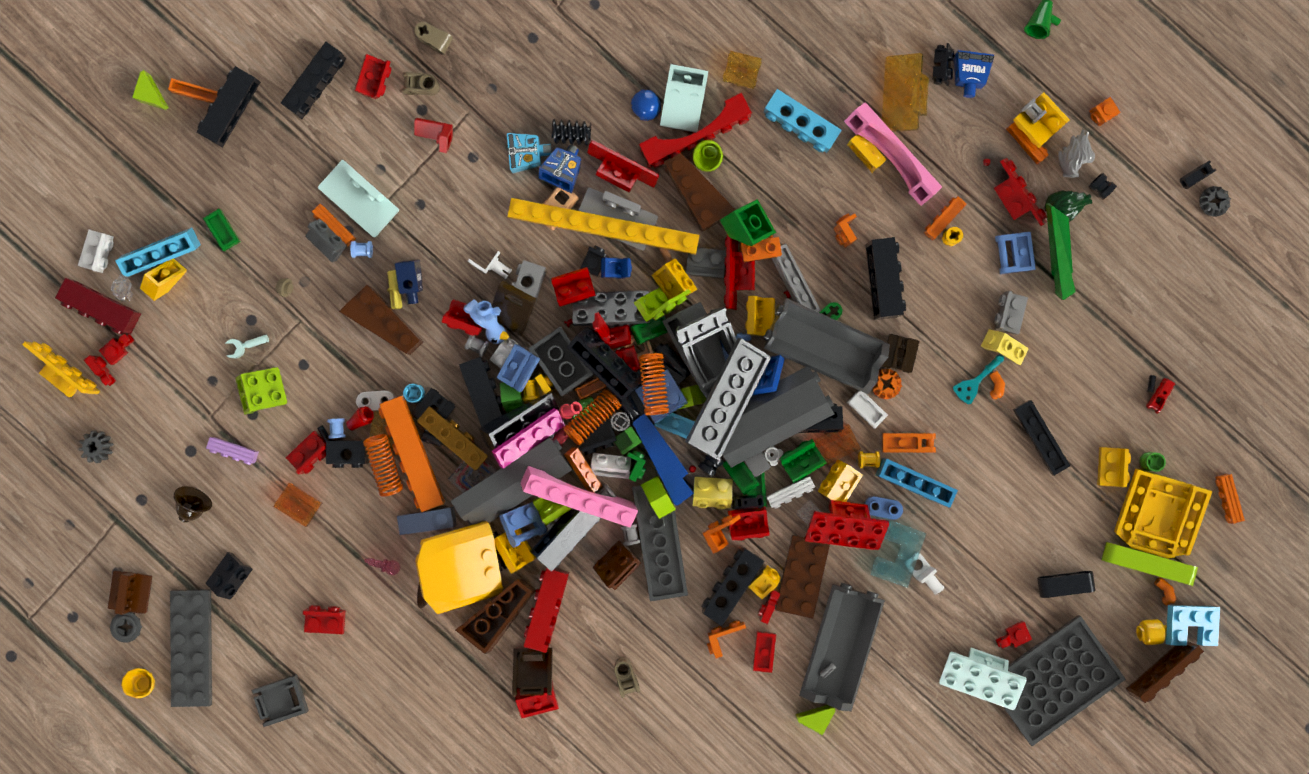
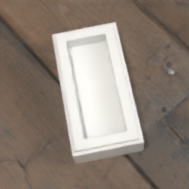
M860 390L846 402L873 429L888 416L866 393Z

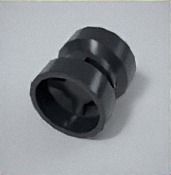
M1101 173L1092 181L1089 187L1093 191L1097 190L1098 196L1103 200L1114 191L1117 185L1107 181V176Z
M705 455V460L700 462L698 467L714 477L716 469L721 467L724 461L721 459L718 461Z

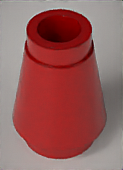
M366 406L358 408L346 422L348 429L354 431L372 423L374 413Z

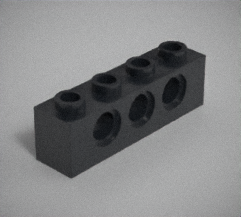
M745 547L742 550H737L733 557L735 559L732 566L728 565L722 574L724 578L721 582H716L712 588L714 593L710 598L707 597L701 605L703 608L702 613L723 626L765 562ZM740 564L747 566V571L744 574L737 572V567ZM730 580L737 583L736 588L733 590L726 588V584ZM718 597L726 598V603L723 606H718L715 603Z

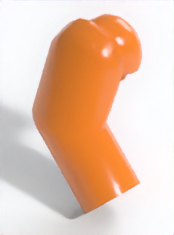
M996 370L989 374L994 383V390L990 391V396L994 400L1002 398L1005 390V382Z
M1158 577L1154 584L1164 591L1165 596L1162 597L1163 604L1166 606L1174 604L1176 602V595L1173 586L1163 578Z

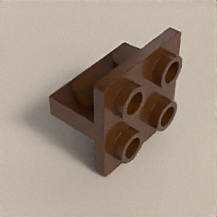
M617 541L597 561L593 569L609 589L613 588L616 590L642 562L621 541Z
M118 570L113 571L108 609H113L115 614L120 615L129 612L147 613L152 575Z

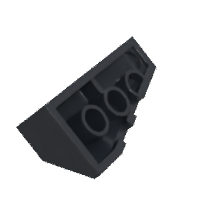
M548 393L493 419L478 430L486 446L492 452V450L553 408L559 410V407L552 393Z

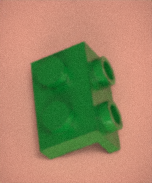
M813 439L802 442L798 448L785 452L780 458L783 468L793 483L826 464Z
M636 450L633 453L628 452L627 456L637 461L629 476L630 480L636 482L637 478L642 479L646 468L643 467L646 459L643 458L644 454Z

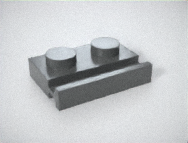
M697 247L696 255L688 253L687 275L723 279L724 261L727 251Z

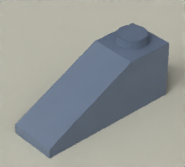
M454 507L397 516L400 535L457 526Z

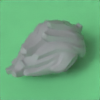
M1082 130L1081 134L1077 135V137L1072 136L1068 147H1063V152L1058 151V159L1063 177H1079L1078 171L1082 164L1092 163L1095 160V153L1088 140L1089 131Z

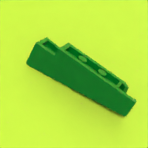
M1047 203L1051 274L1054 276L1055 295L1061 300H1065L1076 292L1071 274L1073 273L1069 217Z

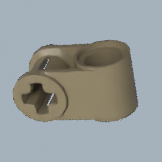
M420 22L415 26V34L421 43L445 55L453 40L450 34L427 22ZM422 31H428V34H421Z
M403 72V77L405 78L402 93L407 95L433 96L439 92L440 84L433 75ZM429 81L434 82L431 88H426V84Z
M625 657L617 659L614 671L621 697L623 698L626 694L635 691L639 693V683L630 660ZM625 664L628 666V670L621 672L618 666Z

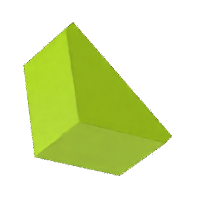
M144 70L141 71L132 98L140 103L164 110L168 109L169 107L152 76Z
M698 385L680 389L688 403L679 409L705 403L706 397Z
M658 476L641 484L649 503L659 519L676 510Z
M824 705L795 715L799 723L823 735L836 711L834 707Z

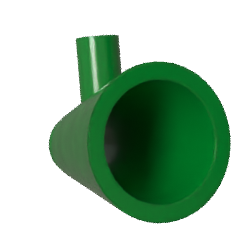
M1042 0L1024 27V31L1028 36L1035 39H1045L1050 35L1051 23L1055 26L1060 24L1061 19L1052 14L1053 2L1051 0Z

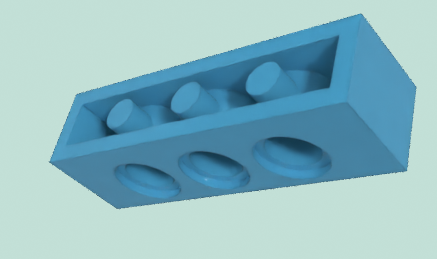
M882 458L880 467L875 474L877 477L948 508H951L958 492L957 489L886 458Z

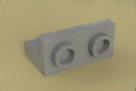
M1011 291L1004 292L999 298L998 305L1000 310L994 319V324H996L995 330L1019 335L1028 297L1013 294Z

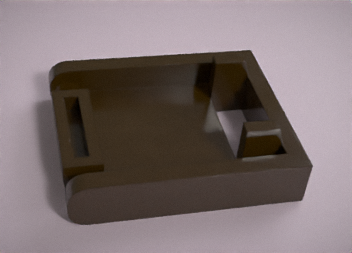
M502 281L497 288L492 303L493 308L499 307L501 309L500 315H497V322L513 332L518 329V335L521 336L526 329L536 298ZM507 294L523 301L522 305L506 297Z
M514 648L513 696H517V689H520V696L544 695V689L546 688L547 694L552 695V648H548L546 653L530 648ZM524 655H542L543 661H524Z

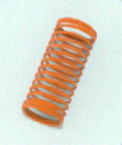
M661 353L639 356V363L641 364L639 367L642 368L640 376L643 377L641 378V381H643L641 385H643L642 389L644 390L642 393L644 394L643 402L645 403L643 406L646 407L644 409L645 415H660L669 412V408H664L668 407V404L646 406L648 404L668 402V400L646 402L647 400L665 399L668 397L665 395L645 397L648 395L667 394L666 391H660L667 389L666 387H656L666 385L665 382H662L666 379L659 378L664 377L665 374H656L665 372L664 369H661L665 366L659 365L663 364L664 361H657L664 358V355ZM643 365H654L648 367H641ZM645 369H658V370H651V371H646V372L642 371V370H645ZM645 378H656L650 380H643ZM646 382H660V383H653V384H648V385L644 384V383H646ZM646 391H659V392H652V393H644V392H646Z
M604 389L600 396H597V399H593L594 402L591 401L590 405L588 404L578 416H575V419H572L571 422H568V425L563 427L565 433L577 445H581L584 442L583 438L587 439L585 434L590 436L588 431L594 433L591 427L597 430L595 425L600 427L599 423L603 424L602 420L606 422L605 417L609 419V415L612 416V412H616L615 409L619 410L621 408L618 399L607 389ZM573 421H575L581 429H579ZM571 425L575 427L579 434L571 427Z
M379 434L364 440L363 445L367 447L365 450L368 451L366 453L369 455L368 459H371L369 462L372 463L370 466L373 467V475H376L374 479H377L375 482L378 483L379 495L385 497L402 491L403 484H401L400 476L398 475L399 472L393 459V452L389 447L388 435ZM378 449H382V450H380V451L370 453V452H372V451H375V450H378ZM379 453H383V454H381V455H378V456H375V457H371V456H373V455H376V454H379ZM385 457V458L380 459V460H377V461H372V460H375V459H377V458ZM382 461H386V462H384V463H381V464H378V465H374V464H376V463H379V462H382ZM383 465H388V466H385V467L380 468V469H375V468L380 467V466H383ZM384 469H389V470L384 471V472H381V473H376V472L381 471V470H384ZM390 473V474H388V475H386V476L378 477V476H380V475H382V474ZM392 477L384 481H379L383 478ZM388 481H393V482H391V483L378 486V485H380V484H382V483H385V482H388ZM397 488L396 490H393L391 492L383 493L387 490Z

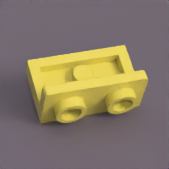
M694 477L693 506L699 508L716 507L717 509L731 508L733 480Z

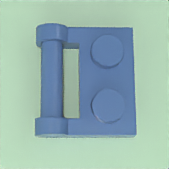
M1031 232L995 236L999 249L1000 275L1036 270ZM1005 241L1011 242L1013 267L1008 265Z
M533 502L499 516L512 547H517L525 540L547 533V528L542 523ZM533 523L534 529L518 536L516 535L515 530Z

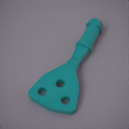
M1000 354L995 356L974 379L964 380L953 386L957 396L965 403L971 404L977 395L982 379L990 372L992 373L1004 361V356Z

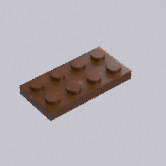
M791 536L779 590L780 596L775 607L776 611L811 619L814 618L830 544L807 542L805 537Z
M1187 641V646L1175 645L1125 690L1141 702H1149L1156 697L1158 691L1168 687L1174 677L1183 674L1185 668L1190 663L1196 662L1204 651L1200 646Z

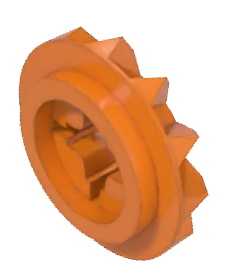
M891 369L879 370L878 380L872 391L881 399L894 398L899 394L902 387L901 378L897 372ZM892 378L890 380V385L892 388L886 387L885 389H883L884 384L882 380L887 381L888 379Z

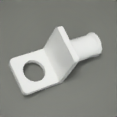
M499 251L486 269H483L470 259L467 261L485 274L488 270H493L504 279L508 275L502 270L508 274L512 271V269L498 261L499 258L497 257L501 253Z
M916 552L904 562V565L917 581L925 582L935 595L944 589V586L934 576L937 570L931 567L919 552ZM916 559L922 562L920 570L912 568V562Z

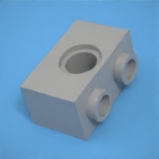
M523 260L522 264H519L517 267L516 275L518 277L516 282L512 283V286L535 297L537 301L547 269ZM527 277L531 278V286L524 287L522 284L523 280Z

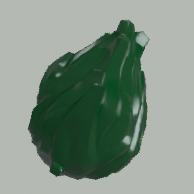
M1061 190L1048 196L1044 209L1047 212L1046 204L1049 203L1069 217V222H1071L1085 205L1092 204L1091 195H1086L1084 192L1078 193Z

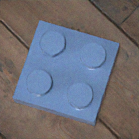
M668 369L661 373L665 374L664 377H659L666 379L662 381L666 385L656 386L666 387L667 389L660 391H666L667 394L645 396L648 398L668 396L665 399L646 401L668 400L667 403L646 405H669L664 407L669 408L668 413L650 415L654 423L659 422L688 403ZM647 382V383H645V384L648 385V384L660 383V382ZM642 385L635 391L641 399L642 403L645 404L643 402L644 394L642 392L644 390L642 389ZM646 391V392H644V393H652V392H659V391Z

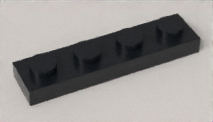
M1028 400L1014 408L1013 411L1051 475L1055 476L1070 467L1068 460L1032 400Z

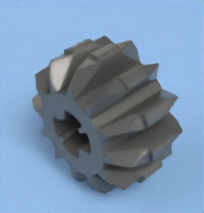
M91 431L90 434L83 435L85 440L78 441L82 444V447L77 450L83 451L81 457L87 458L89 463L93 461L101 463L102 460L109 459L107 454L113 453L110 447L114 444L109 443L111 437L105 436L103 431L99 433Z

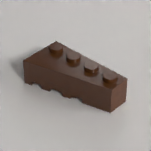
M682 153L664 162V168L701 232L716 225L722 218L736 210Z
M366 285L339 311L405 354L411 355L424 342L369 285Z
M517 579L455 631L484 654L491 652L534 595L536 589L523 579Z

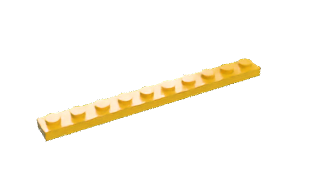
M511 198L507 216L511 219L696 255L700 236L698 234Z

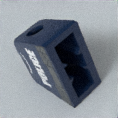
M420 260L395 263L399 293H406L407 304L419 303L417 292L423 291ZM409 280H410V281L412 282V284H413L412 287H410V286L408 285V281H409Z

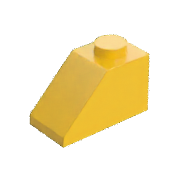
M175 259L166 261L144 274L140 289L155 301L168 293L186 273L187 269Z

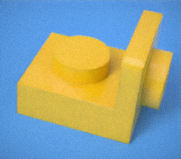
M767 565L748 587L763 600L778 586L781 577L775 569Z

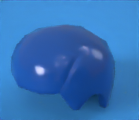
M641 90L631 99L633 112L643 121L653 120L661 111L660 99L651 90Z

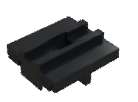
M431 388L411 414L416 419H419L429 406L435 405L439 408L437 413L444 419H448L456 406L437 390Z

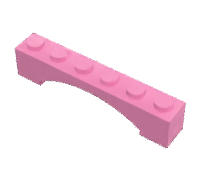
M866 102L855 109L844 121L856 135L859 134L870 141L892 162L909 188L908 193L920 206L942 188L937 180Z
M530 466L527 467L520 483L523 492L630 528L638 512L632 501L580 489L547 474L545 471Z

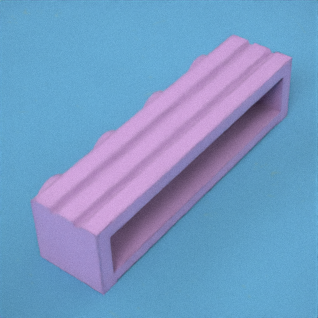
M215 437L209 438L206 447L211 453L217 454L218 452L223 457L230 456L236 461L243 460V463L248 465L256 462L259 453L258 451Z

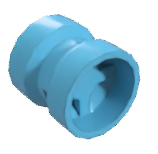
M409 384L403 391L405 400L411 403L421 402L426 395L425 389L418 384Z

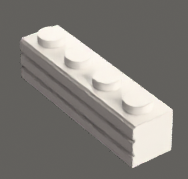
M807 476L766 496L771 508L774 507L776 509L781 506V503H789L792 501V498H799L803 496L802 493L813 491L815 485L811 477Z

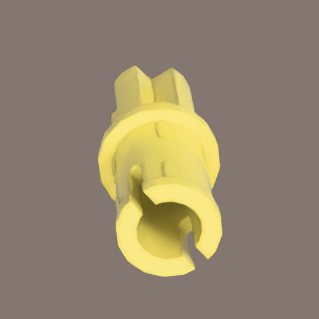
M396 270L388 271L389 288L387 291L390 294L391 308L401 309L402 296L399 293Z

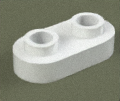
M390 391L362 392L358 395L356 404L358 408L366 406L372 411H376L378 408H381L379 404L383 403V397H387L388 400L396 397ZM364 398H367L369 400V403L367 405L363 404Z

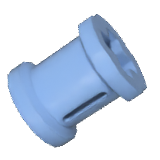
M351 241V257L367 256L372 258V242L356 243V241Z
M327 419V422L330 423L328 439L346 438L343 430L345 419Z

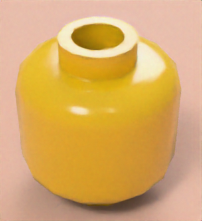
M1159 619L1142 620L1139 626L1136 627V634L1139 641H1142L1145 645L1162 644L1166 639L1167 626L1163 625Z

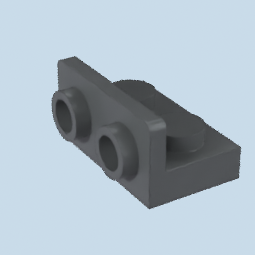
M321 219L309 223L307 227L310 230L305 237L332 263L337 261L347 245Z

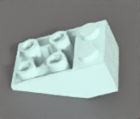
M670 65L660 126L695 133L698 131L708 71Z

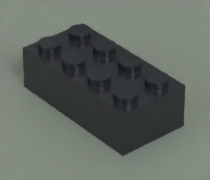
M895 237L873 239L865 247L874 320L897 318L904 315V311H906V302L902 300L901 293L904 292V284L899 276V273L902 272L901 262L897 259L899 243L895 242Z

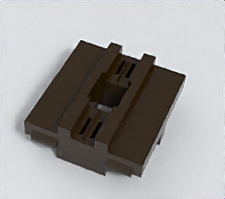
M889 334L887 343L890 344L889 355L882 366L912 373L920 341ZM898 349L904 350L902 358L897 357Z

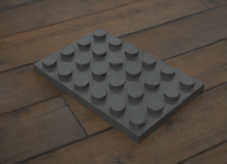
M1077 615L1008 665V671L1026 677V683L1015 710L1003 708L1029 745L1034 746L1126 679L1083 618Z

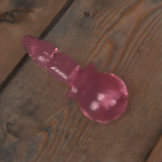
M366 558L364 560L370 566L381 568V572H386L391 576L398 574L400 571V564L395 560L388 561V559H384V561L374 558Z

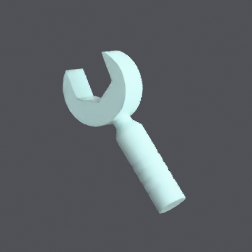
M266 334L245 341V343H242L240 340L230 339L225 344H234L237 349L233 355L226 356L235 359L240 358L244 354L245 348L269 342V338Z

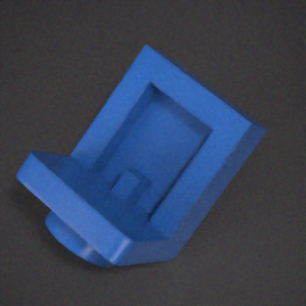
M601 258V278L623 279L631 277V258Z

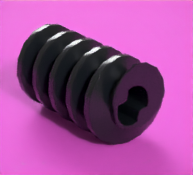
M553 119L552 138L555 144H558L560 139L563 144H566L569 139L571 145L574 144L575 140H577L578 145H581L584 140L585 145L588 146L591 141V123L587 127L586 121H583L582 126H579L578 120H576L574 126H572L571 121L568 120L567 124L564 125L561 119L559 125H557L555 119Z

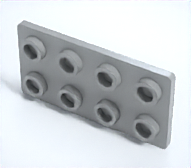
M592 188L587 189L578 210L655 226L658 220L657 215L641 209L639 204L605 191V193H602ZM615 239L641 251H644L647 246Z

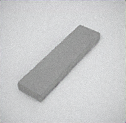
M787 244L781 245L782 255L774 257L772 260L793 301L816 312H820L821 310Z

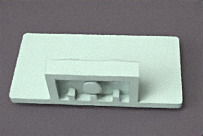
M341 160L318 186L319 190L374 238L399 212V209L344 160Z
M970 648L968 657L954 652L949 653L939 684L1015 710L1025 686L1026 677L1009 672V660Z

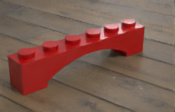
M742 92L724 101V109L719 116L700 131L677 139H658L657 136H654L640 143L639 149L648 167L654 166V168H658L664 164L665 160L673 158L687 149L688 151L694 150L701 141L713 140L716 138L715 135L731 131L733 129L732 126L736 124L741 126L747 123L752 112Z

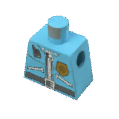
M507 133L509 164L512 173L539 167L542 165L541 156H550L552 154L551 144L540 145L537 135Z

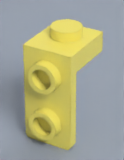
M991 329L988 330L981 344V347L984 349L998 352L1018 365L1022 364L1028 351L1026 346L1006 333Z

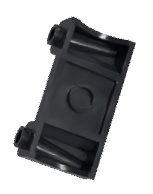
M661 343L653 350L655 353L664 355L662 360L657 361H664L663 364H659L665 366L661 369H668L677 385L691 374L686 364L667 343L665 345ZM643 365L641 367H648L654 365ZM642 368L638 369V371H637V373H638L639 376L642 374V373L640 372V370H641ZM645 369V370H642V371L646 372V371L658 370V369ZM635 390L624 401L611 391L620 402L621 408L633 422L645 413L644 404Z

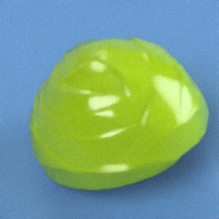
M713 140L701 141L693 150V162L698 169L704 172L714 171L723 160L722 148Z

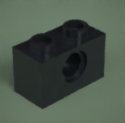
M326 441V464H332V468H344V464H351V468H363V464H369V455L366 454L368 451L365 450L367 447L363 445L364 441ZM346 449H349L352 453L349 460L344 457Z

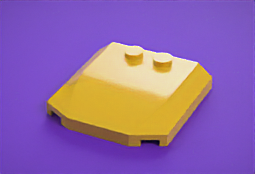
M1135 468L1114 532L1134 549L1168 559L1179 555H1190L1213 491Z
M487 521L421 540V548L416 556L415 563L422 597L437 614L497 596L502 592L503 586L494 537Z

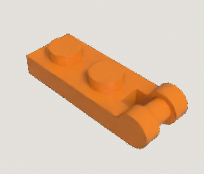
M882 433V452L936 453V447H934L936 433ZM922 439H926V447H922Z

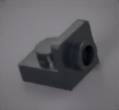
M596 245L594 248L589 246L580 269L587 267L590 274L598 277L601 271V258H607V254L604 253L605 250Z

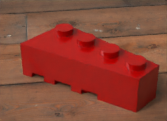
M546 568V571L542 570L539 579L542 584L541 588L537 589L534 600H537L535 608L532 607L529 619H531L530 626H526L524 637L526 639L523 647L544 653L547 652L570 572L557 568L552 572L548 568Z

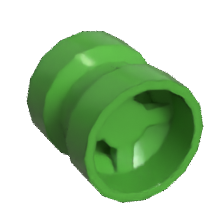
M1147 452L1140 457L1139 463L1142 469L1146 471L1158 472L1165 467L1166 460L1160 453Z

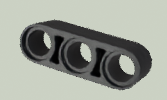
M1080 571L1037 578L1039 596L1041 598L1096 591L1093 571Z

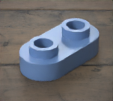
M871 496L864 502V504L868 505L869 513L872 516L895 520L900 518L903 513V506L896 500ZM873 503L878 504V508L876 510L872 509ZM893 506L897 509L895 513L890 511Z

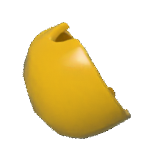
M135 668L124 675L121 686L126 695L137 699L150 695L153 691L155 679L148 670Z

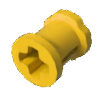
M951 227L943 233L942 241L945 245L954 246L962 240L963 232L958 227ZM954 234L956 237L954 239H950L949 236Z
M528 380L523 389V402L532 401L540 397L537 395L536 380Z
M859 451V468L864 466L879 468V451H875V453Z

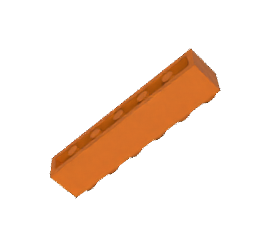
M401 395L380 403L381 408H378L379 414L382 419L385 418L388 425L385 426L386 432L394 440L395 444H392L393 450L401 458L402 462H399L402 472H406L409 480H406L409 490H413L415 494L413 500L416 508H420L421 512L443 505L445 503L443 494L404 396Z

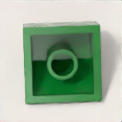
M758 199L731 212L720 220L730 238L748 246H753L776 233Z

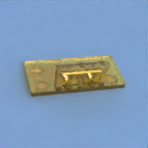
M922 53L886 57L882 121L892 132L918 130L919 116H927L929 78L922 73Z

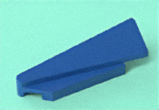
M643 414L633 422V425L674 505L678 506L694 494L683 479L689 473L647 415Z

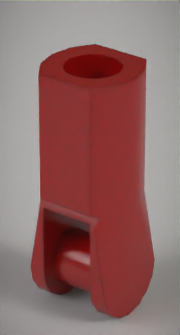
M1163 378L1148 401L1146 408H1152L1156 414L1160 413L1175 383ZM1157 398L1160 399L1159 403L1155 402Z

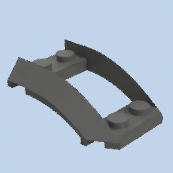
M725 307L710 310V313L684 326H678L675 330L692 374L701 389L708 395L718 376L709 381L707 380L691 345L718 332L727 354H730L737 339L731 323L727 319Z

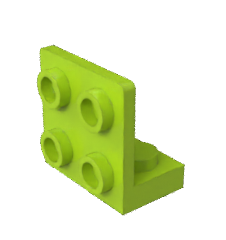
M659 287L637 299L634 305L646 322L651 319L656 321L673 311L675 306L687 300L686 296L691 291L688 289L668 300L665 293Z
M278 367L240 374L235 378L244 415L287 404Z

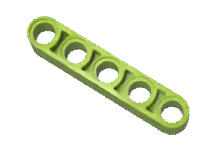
M1109 542L1105 544L1101 559L1105 562L1191 586L1194 585L1198 567Z

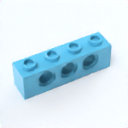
M778 89L763 112L766 114L765 117L772 122H779L784 130L788 132L793 131L800 140L812 143L813 147L821 153L829 151L842 131ZM787 109L790 115L783 116L780 110ZM803 119L806 122V126H798L796 120ZM814 129L820 130L821 133H822V136H821V137H816V136H814V135H813V130H814Z
M189 228L121 255L115 262L124 278L194 251L201 244L193 228Z

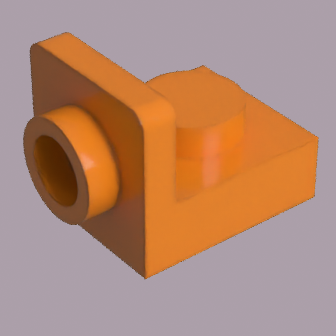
M1111 97L1089 110L1091 119L1098 126L1103 125L1121 113Z

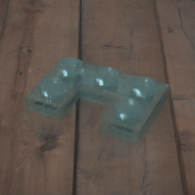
M889 520V527L884 539L901 544L896 560L892 562L876 556L870 575L908 588L926 533Z

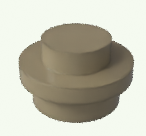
M289 278L280 279L276 285V292L282 297H287L294 288L292 280Z

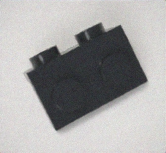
M607 419L606 422L602 421L603 424L599 423L600 427L595 425L597 430L591 427L594 433L588 431L590 436L585 434L587 439L583 438L584 442L578 445L581 453L584 452L585 455L596 452L595 448L602 446L603 449L614 446L613 442L617 441L610 419Z
M227 552L206 581V585L216 596L230 600L253 569L243 564L233 553Z

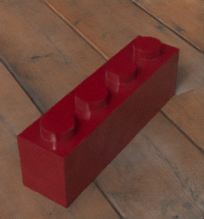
M69 278L64 279L55 299L61 301L60 305L68 309L75 308L78 310V314L86 318L91 316L95 318L94 322L105 327L109 325L113 327V332L123 335V333L131 334L141 316V313Z

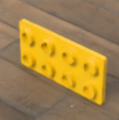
M24 341L22 345L46 364L39 374L67 397H72L77 390L81 393L99 394L100 390L96 388L97 384L82 377L80 370L70 367L66 364L67 360L60 355L56 356L51 352L53 349L45 343L39 344L35 341Z

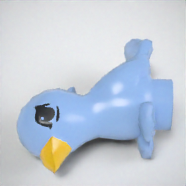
M474 299L464 306V311L470 314L474 322L485 328V335L488 341L493 344H500L509 338L504 327L497 322V315H500L501 312L499 307L493 308L488 301L478 303Z

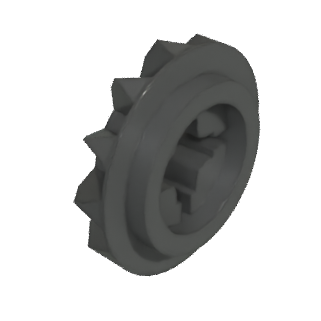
M1212 186L1202 192L1199 203L1205 214L1217 217L1226 213L1230 207L1231 198L1228 195V191H1225L1222 187ZM1215 196L1216 199L1222 200L1219 203H1217V206L1216 203H1209V201L1215 199Z
M129 612L123 615L117 614L111 621L110 631L117 641L128 643L140 635L143 626L140 623V618L135 613ZM126 622L128 625L133 626V628L128 629L127 632L125 628L120 627L126 624Z

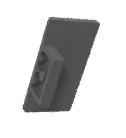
M649 291L595 292L596 296L573 302V326L592 325L593 328L595 313L598 312L610 329L627 324L631 328V324L650 323V320L645 321L634 305L637 299L647 295Z

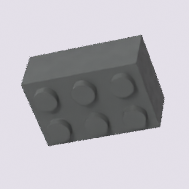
M560 326L532 345L529 350L533 355L540 358L538 363L560 395L565 396L594 376V373L567 348L571 340Z

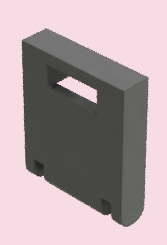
M297 674L251 690L252 694L262 693L254 697L260 720L270 718V720L262 723L263 727L309 711ZM292 687H294L299 701L297 705H295L290 691Z

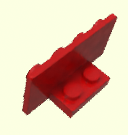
M830 500V513L813 512L805 535V541L879 550L889 527L888 520L870 518L869 508L866 504Z

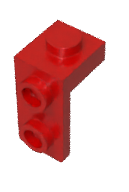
M599 312L595 313L593 329L595 332H598L605 344L609 345L611 349L631 344V330L628 324L610 329Z

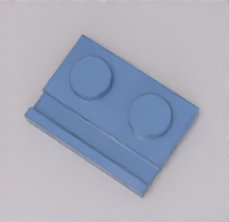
M515 344L497 378L510 387L515 388L518 392H522L540 358Z

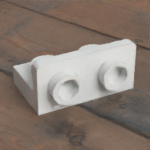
M88 230L78 266L103 273L108 265L107 258L109 251L113 248L114 237Z

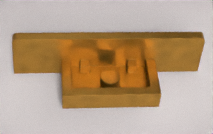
M430 406L417 420L419 424L474 470H477L488 458V455L476 446V443L473 441L475 438L467 431L463 433L458 429L460 425L453 419L450 421L444 419Z

